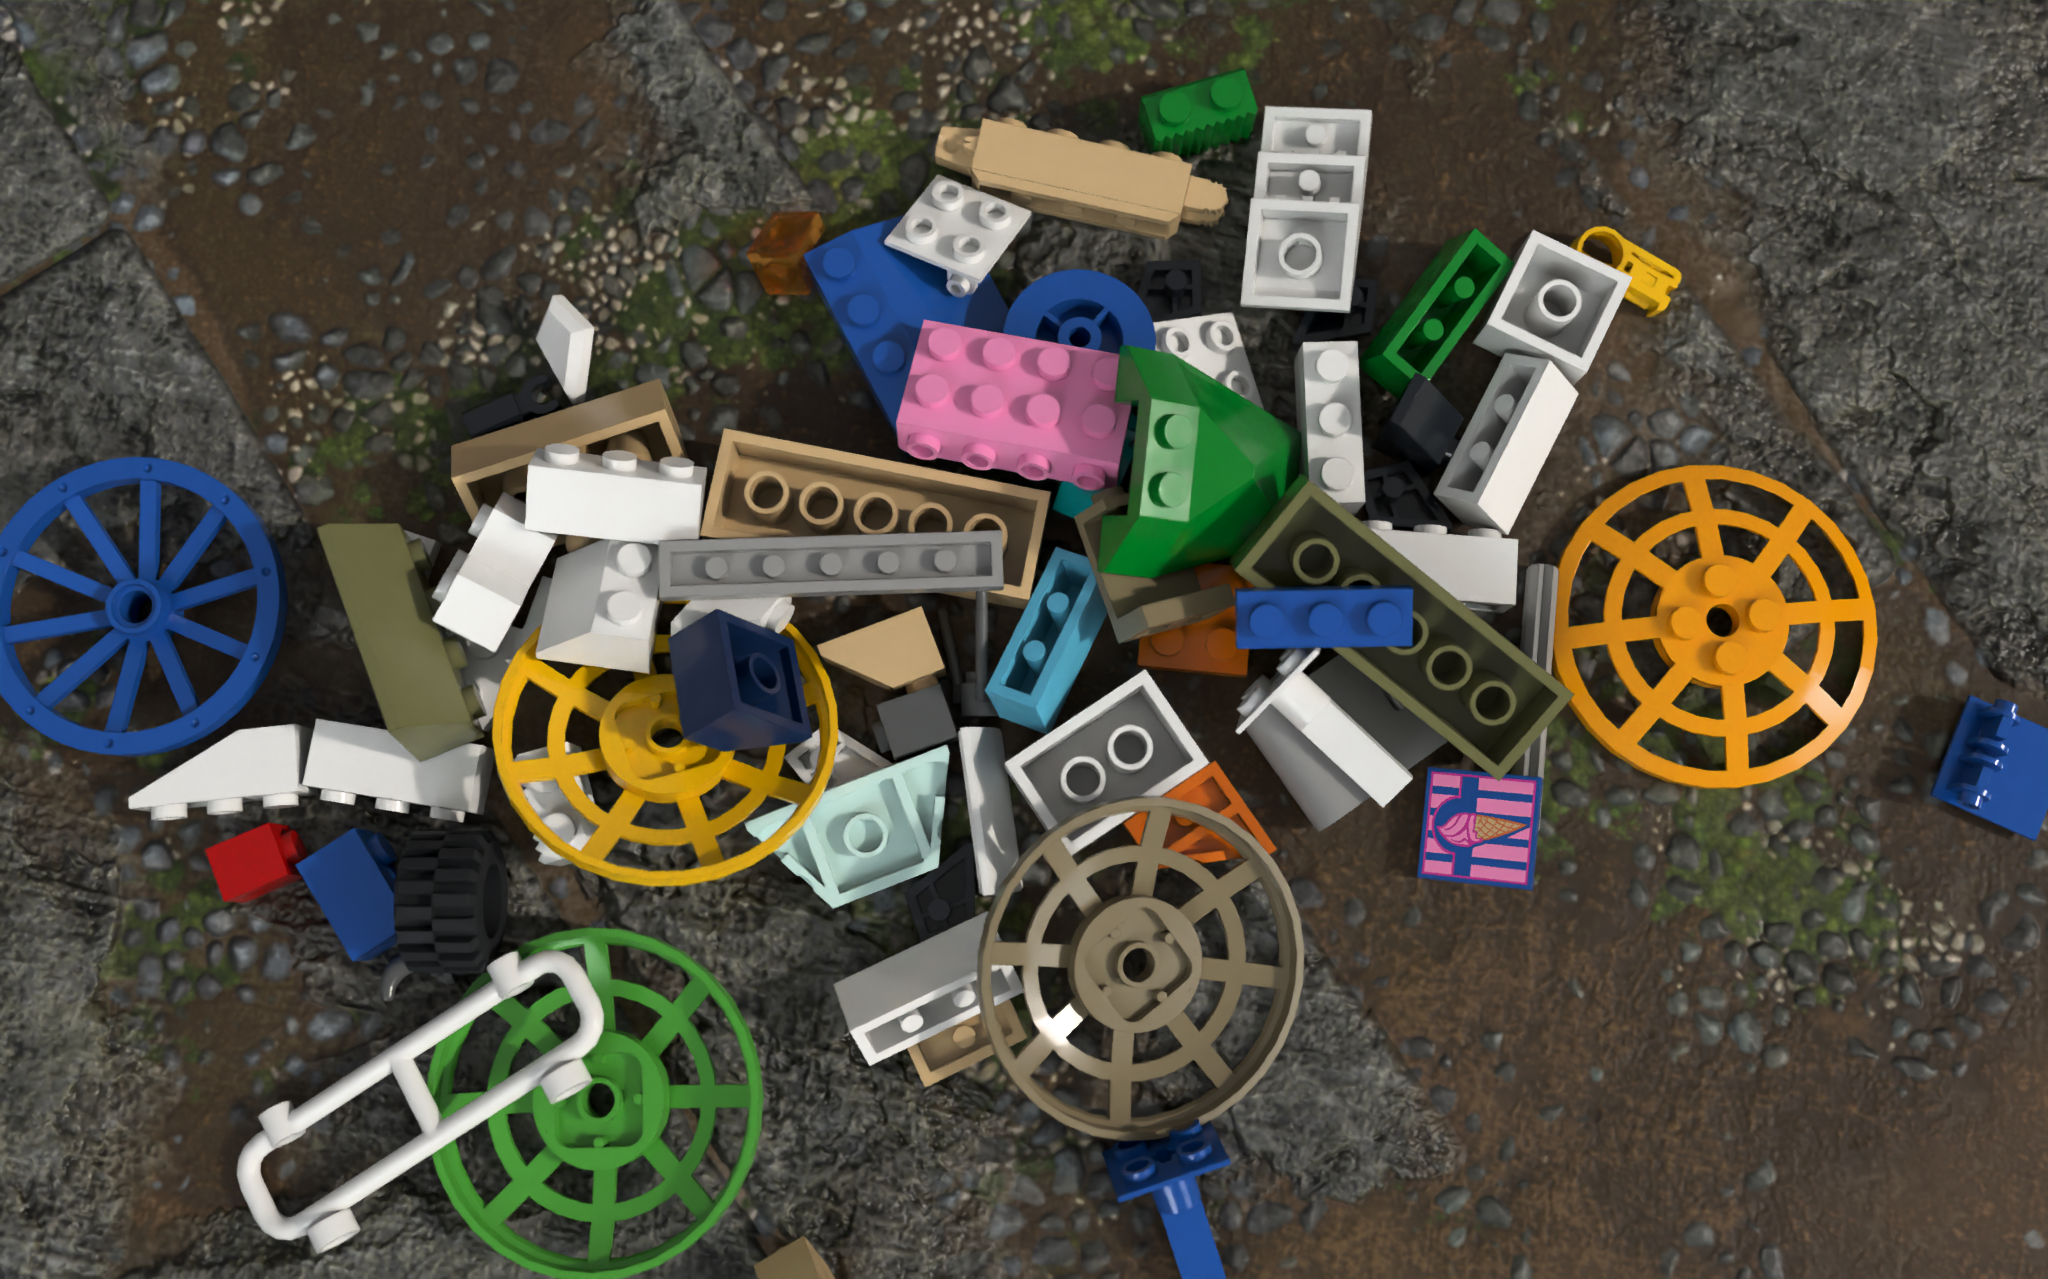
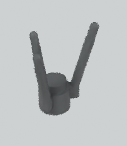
M976 591L975 672H966V683L963 680L948 612L944 608H940L937 611L940 633L952 682V704H960V717H999L985 691L994 673L988 672L987 591Z

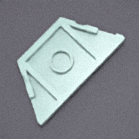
M947 744L824 790L821 800L803 826L779 849L775 850L774 853L794 874L804 879L813 888V891L833 909L938 868L950 754ZM791 803L744 822L746 829L751 835L764 842L790 818L798 805Z

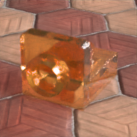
M818 211L773 212L747 251L746 255L767 294L809 295L812 291L814 283L804 265L805 259L803 254L813 249L825 230Z

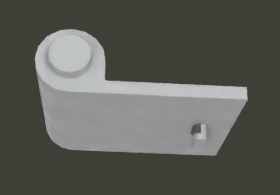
M1338 655L1308 676L1407 770L1448 741L1341 655ZM1271 703L1245 729L1317 832L1324 830L1371 797Z

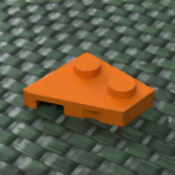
M1216 761L1164 795V797L1199 804L1228 817L1251 834L1268 854L1277 850ZM1139 812L1123 823V826L1136 845H1140L1148 812ZM1171 815L1163 848L1181 853L1194 859L1199 864L1243 858L1231 844L1212 830L1186 818ZM1158 865V870L1170 868L1165 865Z

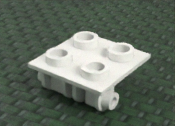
M937 174L885 239L884 243L891 248L947 270L948 282L946 287L953 296L962 298L975 292L978 283L980 284L987 273L990 272L993 265L999 260L1002 253L1029 219L1031 211Z
M1233 312L1153 323L1156 333L1155 351L1176 355L1264 410Z

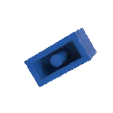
M359 828L351 829L295 866L352 961H371L397 944L394 927V891L397 871L392 865L397 860L392 846L381 833L374 835L371 830Z

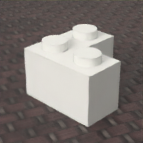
M505 492L502 493L494 508L483 503L468 530V533L477 537L470 553L468 554L458 549L432 595V598L442 602L432 621L496 652L519 611L533 580L554 545L558 534L525 530L526 503Z

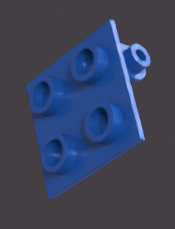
M1968 695L1930 796L2029 840L2036 841L2048 810V729L2016 715L2019 706L2013 702L1996 699L1993 705Z

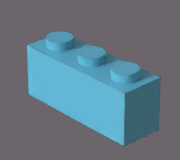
M1058 547L1055 548L985 689L1000 718L1044 734L1051 732L1107 615V610L1088 557Z

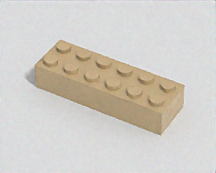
M724 428L700 536L703 540L1002 530L1004 589L1001 591H987V602L1025 610L1033 593L1050 509L1051 492ZM976 591L939 592L976 600Z

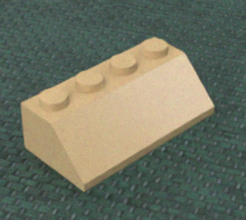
M659 378L452 445L451 479L473 522L483 503L494 508L503 492L526 503L528 464L537 448L545 449V446L549 444H569L578 447L580 453L602 455L603 452L609 450L628 451L637 455L638 460L660 462V459L664 457H682L689 459L677 420ZM558 534L552 547L564 544L566 535Z

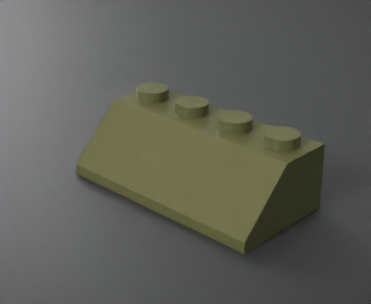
M399 523L325 524L317 527L388 732L419 762L485 737L478 719L487 715L484 703L474 684L466 686L460 670L468 666L463 647L456 635L448 637L445 627L432 621L442 602L432 598L437 586L430 588L425 575V571L433 569L422 540L420 538L411 540Z

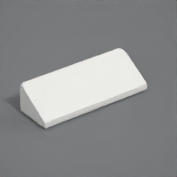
M962 727L958 731L979 892L983 894V897L994 896L1019 859L1008 773L1004 766L1006 759L1001 730L996 727ZM1021 879V881L1019 882V884L1017 885V887L1015 888V890L1013 891V893L1019 892V891L1022 890V888H1023L1022 879Z

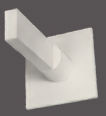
M1287 648L1279 657L1281 663L1276 668L1278 672L1270 680L1262 674L1241 696L1243 701L1237 708L1241 715L1235 731L1240 735L1271 703L1384 808L1413 779V775L1303 672V669L1320 653V648Z

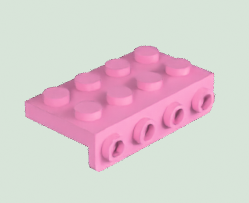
M924 319L896 421L898 446L901 450L922 460L940 458L962 462L976 470L995 468L1017 472L1022 477L1030 480L1055 479L1071 482L1079 488L1091 491L1116 487L1132 411V405L1114 402L1119 354Z

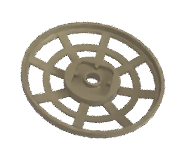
M1130 796L1100 802L1070 815L1049 829L1019 857L1000 885L986 916L978 949L976 987L981 1020L992 1050L1008 1077L1037 1107L1062 1124L1096 1137L1120 1141L1156 1140L1170 1136L1169 1132L1172 1130H1183L1190 1127L1194 1120L1198 1118L1202 1125L1218 1117L1241 1100L1265 1075L1283 1047L1296 1016L1303 986L1305 950L1300 916L1290 887L1274 859L1251 834L1228 817L1199 804L1164 796ZM1130 812H1148L1140 845H1125L1106 849L1076 864L1061 840L1074 830L1101 818ZM1171 815L1186 818L1212 830L1231 844L1245 860L1216 879L1209 870L1194 859L1174 850L1163 848ZM1043 855L1058 881L1049 889L1038 905L1027 929L1025 942L995 941L999 922L1011 894L1027 870ZM1135 862L1129 894L1116 896L1102 902L1086 879L1107 867ZM1158 865H1165L1183 873L1194 881L1201 890L1177 908L1152 897ZM1257 879H1259L1266 891L1275 917L1279 944L1278 966L1246 962L1243 927L1237 909L1230 898ZM1069 894L1085 918L1077 927L1070 944L1042 943L1043 934L1051 916L1063 898ZM1214 908L1219 915L1225 934L1226 959L1202 956L1199 938L1192 926ZM1142 948L1147 957L1146 967L1140 975L1127 978L1123 971V961L1130 951ZM992 965L1021 966L1024 1000L1032 1022L1038 1030L1016 1056L1005 1040L996 1015L991 985ZM1038 966L1067 968L1068 980L1074 996L1052 1018L1048 1015L1041 996ZM1200 979L1223 982L1222 990L1213 1010L1204 1024L1197 1029L1183 1010L1193 998ZM1243 984L1274 988L1272 1005L1260 1036L1245 1058L1231 1070L1212 1048L1211 1044L1218 1038L1230 1020L1239 1000ZM1087 1015L1111 1028L1109 1061L1100 1060L1082 1052L1065 1038ZM1165 1025L1180 1043V1046L1160 1057L1132 1063L1134 1033L1152 1031ZM1054 1051L1060 1058L1079 1071L1099 1079L1108 1080V1116L1089 1113L1064 1103L1042 1088L1030 1075ZM1194 1061L1214 1085L1212 1089L1201 1097L1176 1109L1150 1116L1131 1117V1082H1141L1163 1077Z

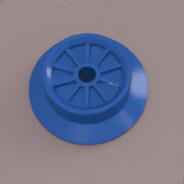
M1084 269L1055 272L1033 282L1020 293L1012 304L1003 329V334L1119 354L1120 346L1122 345L1155 350L1156 348L1154 324L1147 307L1140 297L1120 280L1101 272Z

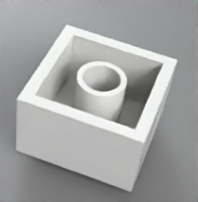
M1532 230L1513 259L1515 264L1503 279L1472 343L1502 358L1505 353L1549 359L1570 384L1574 386L1587 373L1633 277Z

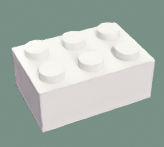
M1145 669L1006 761L1004 766L1045 830L1048 831L1070 815L1100 802L1130 796H1163L1202 770L1209 762ZM1138 812L1101 818L1074 830L1061 840L1070 855L1074 856Z

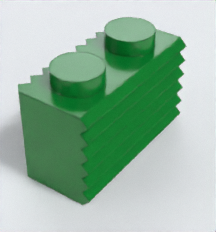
M1242 67L1140 96L1139 118L1137 119L1148 154L1151 155L1153 152L1163 151L1179 157L1183 155L1188 158L1191 152L1198 155L1201 149L1208 152L1211 146L1218 149L1221 143L1228 146L1231 140L1236 143L1239 142L1240 138L1248 141L1258 107L1246 71Z

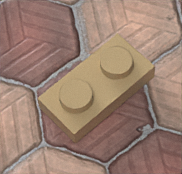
M1009 999L996 1005V1015L1009 1047L1027 1039L1028 1036L1011 1000ZM981 1013L907 1048L924 1087L994 1055L981 1020Z

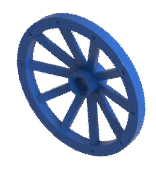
M125 457L100 461L78 468L61 476L30 498L12 517L0 534V694L10 707L30 726L61 744L83 751L122 757L149 756L187 746L206 737L235 716L259 689L275 661L281 645L287 616V584L279 550L267 526L247 501L221 481L194 467L160 458ZM140 484L138 578L85 498L113 487ZM161 484L193 492L213 505L159 578ZM68 509L118 584L114 588L28 552L47 526ZM229 520L244 541L253 568L175 593L220 529ZM20 568L106 603L105 610L11 625L12 595ZM257 587L256 617L248 644L184 618V610ZM151 599L152 611L147 619L140 622L138 618L139 609L146 600ZM114 627L40 693L34 689L23 672L14 644ZM175 633L240 660L236 669L223 686L202 705L171 639V636ZM129 642L105 731L83 726L54 709L59 702ZM151 643L183 717L155 728L127 732Z

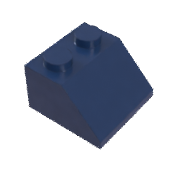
M720 609L713 610L668 638L672 662L671 669L680 712L679 720L684 739L728 752L804 742L812 737L793 639Z

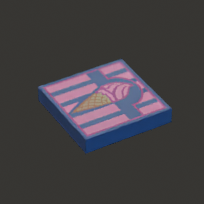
M1428 767L1417 877L1428 880L1533 891L1543 786L1542 777L1505 774L1498 781L1488 772Z

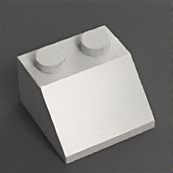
M602 539L558 557L535 652L536 658L649 674L663 601L659 598V545Z

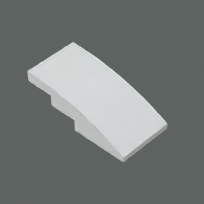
M1265 106L1261 152L1258 151L1254 198H1251L1241 307L1350 313L1366 185L1372 110Z

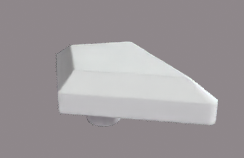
M560 294L552 296L537 333L536 341L571 403L579 404L585 402L594 327Z
M819 729L812 734L811 738L800 743L784 756L803 782L809 785L815 773L820 751ZM838 729V742L832 774L825 790L892 765V763Z

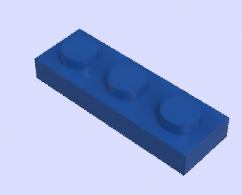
M1410 585L1235 588V645L1237 649L1412 646L1413 588Z

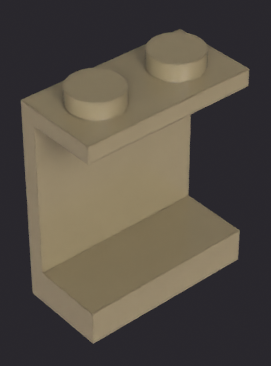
M1123 486L1112 487L1096 493L1091 497L1093 505L1074 517L1118 644L1202 622L1235 606V598L1229 583L1201 590L1193 567L1153 578L1097 572L1103 515H1127L1129 493H1125Z

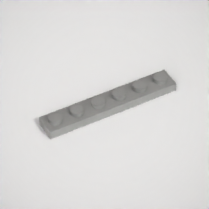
M1002 530L659 541V598L662 601L1001 591L1004 589Z

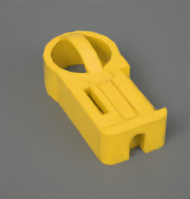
M1606 226L1593 227L1585 231L1569 246L1591 257L1582 250L1584 241L1586 239H1595L1603 242L1609 248L1613 262L1612 265L1604 264L1633 277L1623 298L1644 310L1648 309L1645 316L1648 318L1666 309L1671 300L1667 295L1677 288L1682 278L1681 272L1678 269L1626 240L1616 230Z

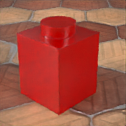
M268 822L205 849L224 902L246 903L303 879L295 865L307 858V851L300 835L295 830H290L289 825Z

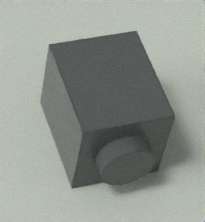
M940 683L876 705L881 719L872 721L871 725L881 753L891 750L896 762L944 744L950 745L959 742Z

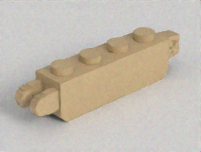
M1002 117L996 121L983 118L980 129L942 126L935 150L936 164L970 176L972 188L1029 211L1166 240L1176 234L1180 222L1198 226L1204 224L1205 227L1208 225L1212 227L1214 224L1218 225L1221 217L1225 215L1224 206L1229 201L1226 193L1227 188H1224L1222 183L1218 184L1217 181L1212 183L1209 179L1191 176L1193 164L1182 162V159L1175 154L1157 151L1150 155L1131 151L1124 143L1114 140H1103L1100 143L1081 140L1074 133L1063 129H1051L1048 132L1030 129L1023 122L1013 118Z

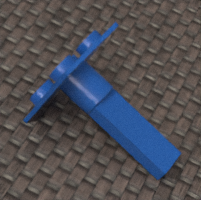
M1198 1118L1186 1129L1170 1131V1136L1156 1140H1119L1111 1149L1103 1151L1102 1155L1119 1203L1152 1192L1181 1278L1227 1279L1195 1176L1231 1164L1211 1121L1201 1125Z

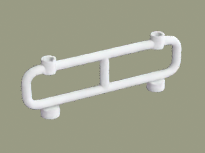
M543 950L528 956L524 960H522L518 951L508 953L487 966L492 981L296 1109L289 1100L281 1102L261 1113L258 1119L263 1130L244 1145L238 1158L237 1178L247 1205L263 1232L280 1240H295L308 1235L316 1253L325 1252L350 1239L361 1230L349 1207L532 1089L541 1085L549 1103L554 1104L572 1096L589 1085L593 1079L581 1058L597 1044L603 1031L604 1012L598 995L584 969L576 959L560 950ZM546 973L558 975L579 1011L580 1026L578 1031L566 1041L443 1119L414 1058L501 1001L525 991L541 975ZM393 1072L423 1133L292 1217L282 1215L277 1209L261 1175V1163L264 1157L274 1149L296 1140L306 1132V1128Z

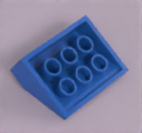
M905 215L851 230L803 254L809 275L897 442L896 421L923 320L1003 333L1005 320L1009 312L989 273H987L980 284L978 283V287L973 294L958 298L953 296L946 287L948 282L947 270L885 245V239ZM903 451L906 458L912 456L908 452Z

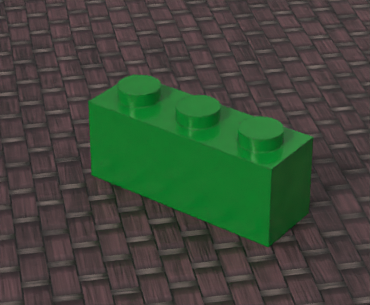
M1476 228L1446 241L1360 357L1359 367L1395 398L1400 396L1416 372L1430 380L1515 263Z

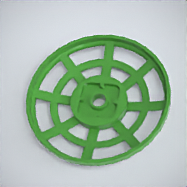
M588 927L555 932L525 943L512 952L518 951L522 960H524L528 956L543 950L563 951L569 948L584 946L588 979L600 999L604 1012L602 1034L597 1044L581 1058L593 1081L572 1096L554 1104L549 1103L541 1085L488 1118V1127L495 1151L506 1172L513 1179L488 1205L476 1192L462 1164L456 1140L433 1153L432 1157L437 1175L452 1205L473 1232L499 1254L528 1270L558 1279H619L663 1264L695 1244L719 1221L737 1197L752 1166L761 1133L764 1095L760 1061L750 1029L733 998L710 971L686 952L659 938L627 929ZM608 945L627 946L655 954L680 967L692 979L674 1002L644 985L626 980L612 979ZM489 972L483 973L477 978L459 1001L492 981ZM565 986L555 989L537 1000L529 1008L514 996L501 1001L491 1008L512 1027L505 1035L494 1057L487 1091L510 1076L513 1062L526 1039L543 1054L564 1042L542 1020L562 1006L573 1002ZM709 994L722 1009L737 1037L745 1063L747 1084H717L716 1071L709 1049L699 1030L690 1020ZM614 996L637 1001L655 1010L662 1017L642 1040L632 1034L618 1031L615 1026ZM474 1020L437 1043L428 1072L427 1087L443 1119L485 1093H453L454 1073L461 1048ZM678 1033L684 1039L694 1058L700 1084L670 1085L667 1071L659 1055ZM598 1083L607 1085L612 1090L615 1098L613 1109L606 1116L596 1113L590 1105L591 1090ZM671 1108H700V1117L694 1139L681 1161L660 1136L667 1124ZM717 1108H748L747 1125L739 1157L725 1186L713 1200L694 1177L693 1173L700 1165L710 1145L717 1120ZM533 1113L537 1129L546 1144L544 1149L528 1165L523 1160L514 1143L507 1114ZM643 1155L665 1180L641 1196L623 1202H616L617 1168L633 1162ZM563 1161L581 1169L594 1171L592 1203L567 1197L550 1188L544 1181ZM675 1193L696 1218L684 1231L657 1247L631 1256L612 1258L615 1221L626 1220L646 1213L667 1201ZM528 1197L557 1215L577 1221L591 1222L588 1257H569L543 1249L516 1234L503 1222Z

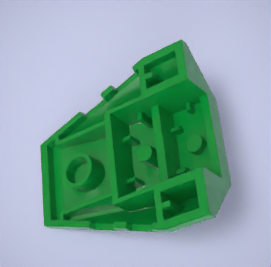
M1129 345L1120 346L1114 402L1138 406L1128 512L1127 515H1103L1097 572L1153 578L1233 557L1298 478L1301 433L1174 354Z

